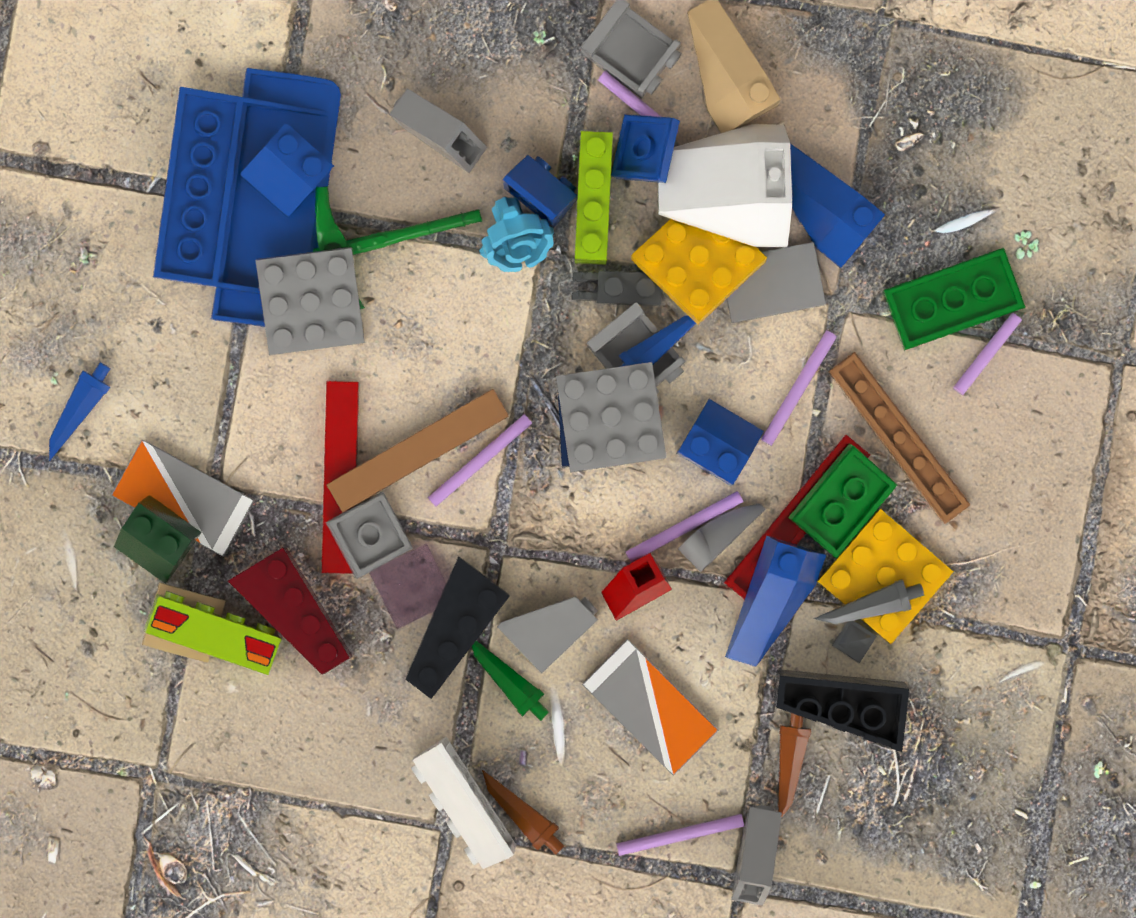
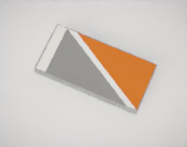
M141 440L111 494L114 498L133 508L149 495L202 532L196 540L197 543L225 557L255 502L250 497L145 440Z
M628 639L582 684L673 776L718 731Z

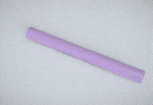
M825 331L761 438L766 444L773 445L837 338L833 333Z
M523 414L435 490L428 499L435 507L438 506L526 430L532 422Z
M736 491L629 549L625 553L632 563L743 503V499L739 492Z
M742 814L616 844L619 856L744 827Z

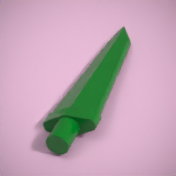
M475 641L472 645L474 657L515 706L517 712L523 717L530 710L541 721L549 713L539 702L545 694L478 641Z

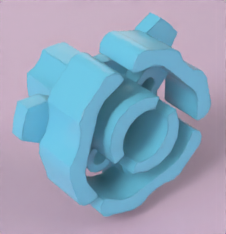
M503 197L495 201L492 212L496 224L487 229L488 236L482 239L483 246L479 250L480 255L487 258L490 265L497 266L503 272H518L522 270L521 262L525 261L526 266L529 268L536 266L547 257V252L554 245L553 227L549 226L546 219L540 220L538 214H523L520 202L516 197Z

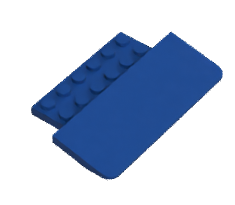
M247 68L242 97L180 86L153 278L215 287L211 320L265 327L255 260L313 252L314 248L319 247L315 218L316 187L329 185L330 171L289 217L283 214L248 183L240 173L285 123L291 126L332 163L341 98L340 89L333 81L305 75Z

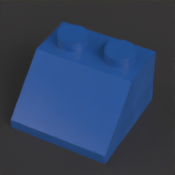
M285 123L240 175L283 214L289 217L334 165L291 126Z
M527 155L503 178L504 189L516 197L534 214H538L540 219H546L549 226L554 229L577 201V194L574 193L577 188L563 176L559 180L549 172L552 167L539 156L533 159Z
M708 399L676 454L732 486L746 465L764 431Z

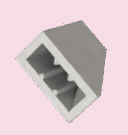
M408 88L402 97L395 102L394 108L389 114L405 130L468 173L471 172L487 149L486 145L462 121Z
M575 596L503 621L497 627L542 674L598 620L594 616L598 610L586 597L580 601Z
M765 805L749 808L745 818L731 900L763 906L772 887L782 812H776L772 807Z

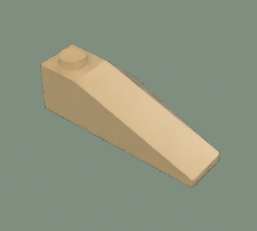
M707 0L688 11L687 14L696 50L707 111L719 132L724 133L741 128L778 107L781 101L779 95L719 1Z

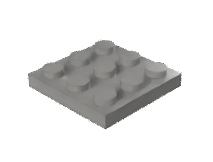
M352 247L255 260L269 355L365 343Z
M652 362L556 376L570 473L666 458Z

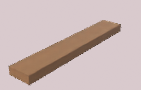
M855 352L828 371L943 524L948 523L970 506V503Z
M492 389L328 483L327 487L343 513L508 418L509 415L496 392Z

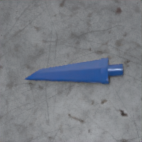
M688 315L683 316L631 349L618 355L623 362L621 366L652 362V365H654L696 322Z
M100 362L92 375L84 370L81 372L49 439V461L101 398L109 391L110 386L103 382L111 369L107 365Z

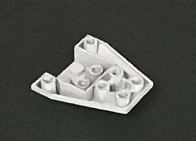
M751 124L674 147L666 183H658V215L754 247L788 246L792 211L790 141L784 125Z

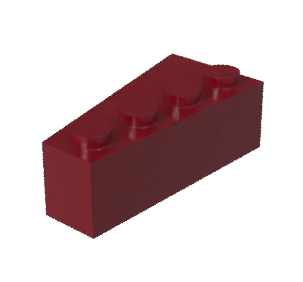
M282 547L228 580L322 675L353 657L288 548Z

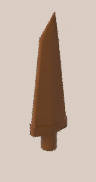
M791 713L790 726L780 725L778 812H782L781 818L792 806L808 739L811 735V729L802 728L804 717Z
M482 770L488 792L530 840L532 846L539 850L545 844L556 855L565 846L553 835L559 827Z

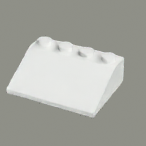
M447 737L413 758L415 766L411 768L421 784L427 782L433 791L429 794L430 799L438 811L444 808L450 820L446 823L456 838L462 836L468 845L464 851L473 865L479 863L482 869L514 855L516 843Z

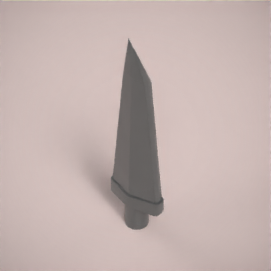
M903 579L814 619L838 624L899 611L905 612L911 610L909 600L924 596V591L921 583L905 588Z

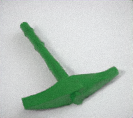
M328 186L316 187L315 218L319 247L314 248L313 252L352 247L353 255L402 241L426 235L431 236L434 233L462 226L465 227L466 225L482 222L480 210L477 209L401 229L383 231L346 240L334 221L329 203ZM359 299L360 310H361V309H363V308H365V307L363 306L362 302H361L360 299Z

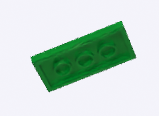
M1004 248L883 290L904 351L1025 308Z

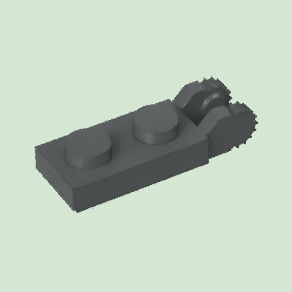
M573 272L572 280L577 282H598L597 293L586 291L573 292L572 300L593 301L597 302V304L633 305L637 302L643 306H661L662 289L644 272Z

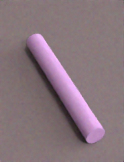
M606 70L599 77L598 81L639 115L661 117Z
M1014 313L1010 314L954 385L953 389L956 392L964 395L1022 321L1020 317Z

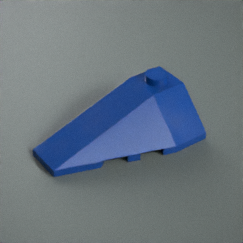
M790 143L792 209L799 222L802 223L809 234L811 241L814 242L816 249L839 268H842L885 214L856 190Z
M766 536L725 656L726 658L755 667L758 665L816 586L826 554Z

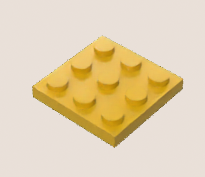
M670 219L631 255V260L699 325L767 261V257L757 247Z
M879 509L817 582L844 605L895 583L894 581L903 579L905 588L921 583L924 596L909 600L911 610L861 619L886 642L892 644L954 571L882 509Z

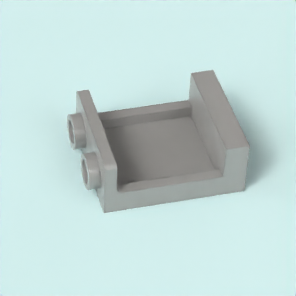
M616 0L581 46V54L604 71L606 70L640 98H643L646 92L652 95L663 79L659 75L667 66L671 69L681 56V53L678 51L681 42L677 39L673 41L629 8L630 4L627 1Z
M637 302L587 342L588 348L606 369L621 366L623 362L618 355L659 332ZM672 347L653 365L656 387L665 379L670 384L684 372L681 366L685 363V360Z

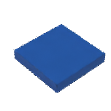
M624 114L611 176L616 179L666 183L680 121L670 117Z

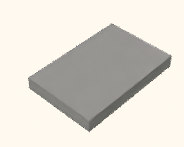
M814 242L762 252L767 257V261L727 298L731 323L825 306L826 302Z

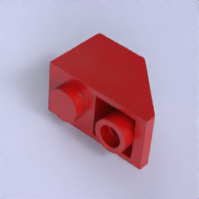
M648 553L623 567L601 593L617 621L671 591L672 588L658 562L651 553Z

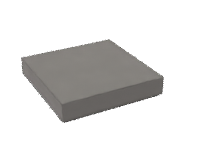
M380 492L326 522L356 579L413 549L384 492Z

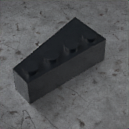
M459 555L405 679L430 699L433 698L510 597L506 591Z
M777 669L774 692L776 708L815 722L824 723L837 730L863 737L865 740L877 742L902 752L909 698V687L905 682Z

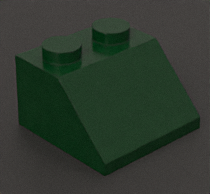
M149 495L137 504L121 528L114 547L166 584L202 532Z

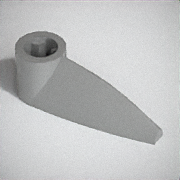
M756 504L726 512L694 532L678 550L702 572L765 511V508L761 504Z

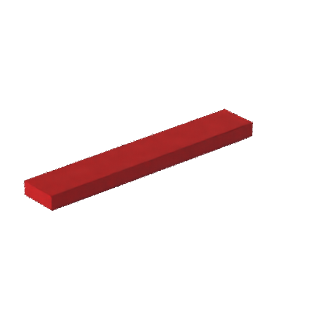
M326 381L322 573L353 574L326 524L327 521L342 514L327 484L357 467L359 382Z
M844 435L724 581L728 587L744 600L766 536L797 545L806 533L788 518L848 444L855 446L867 458L871 455L849 436Z

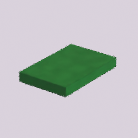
M848 444L788 518L837 559L892 493L897 484L855 446Z

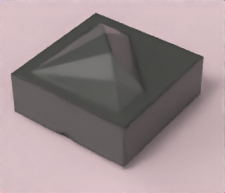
M848 621L832 646L860 663L877 636L858 623Z

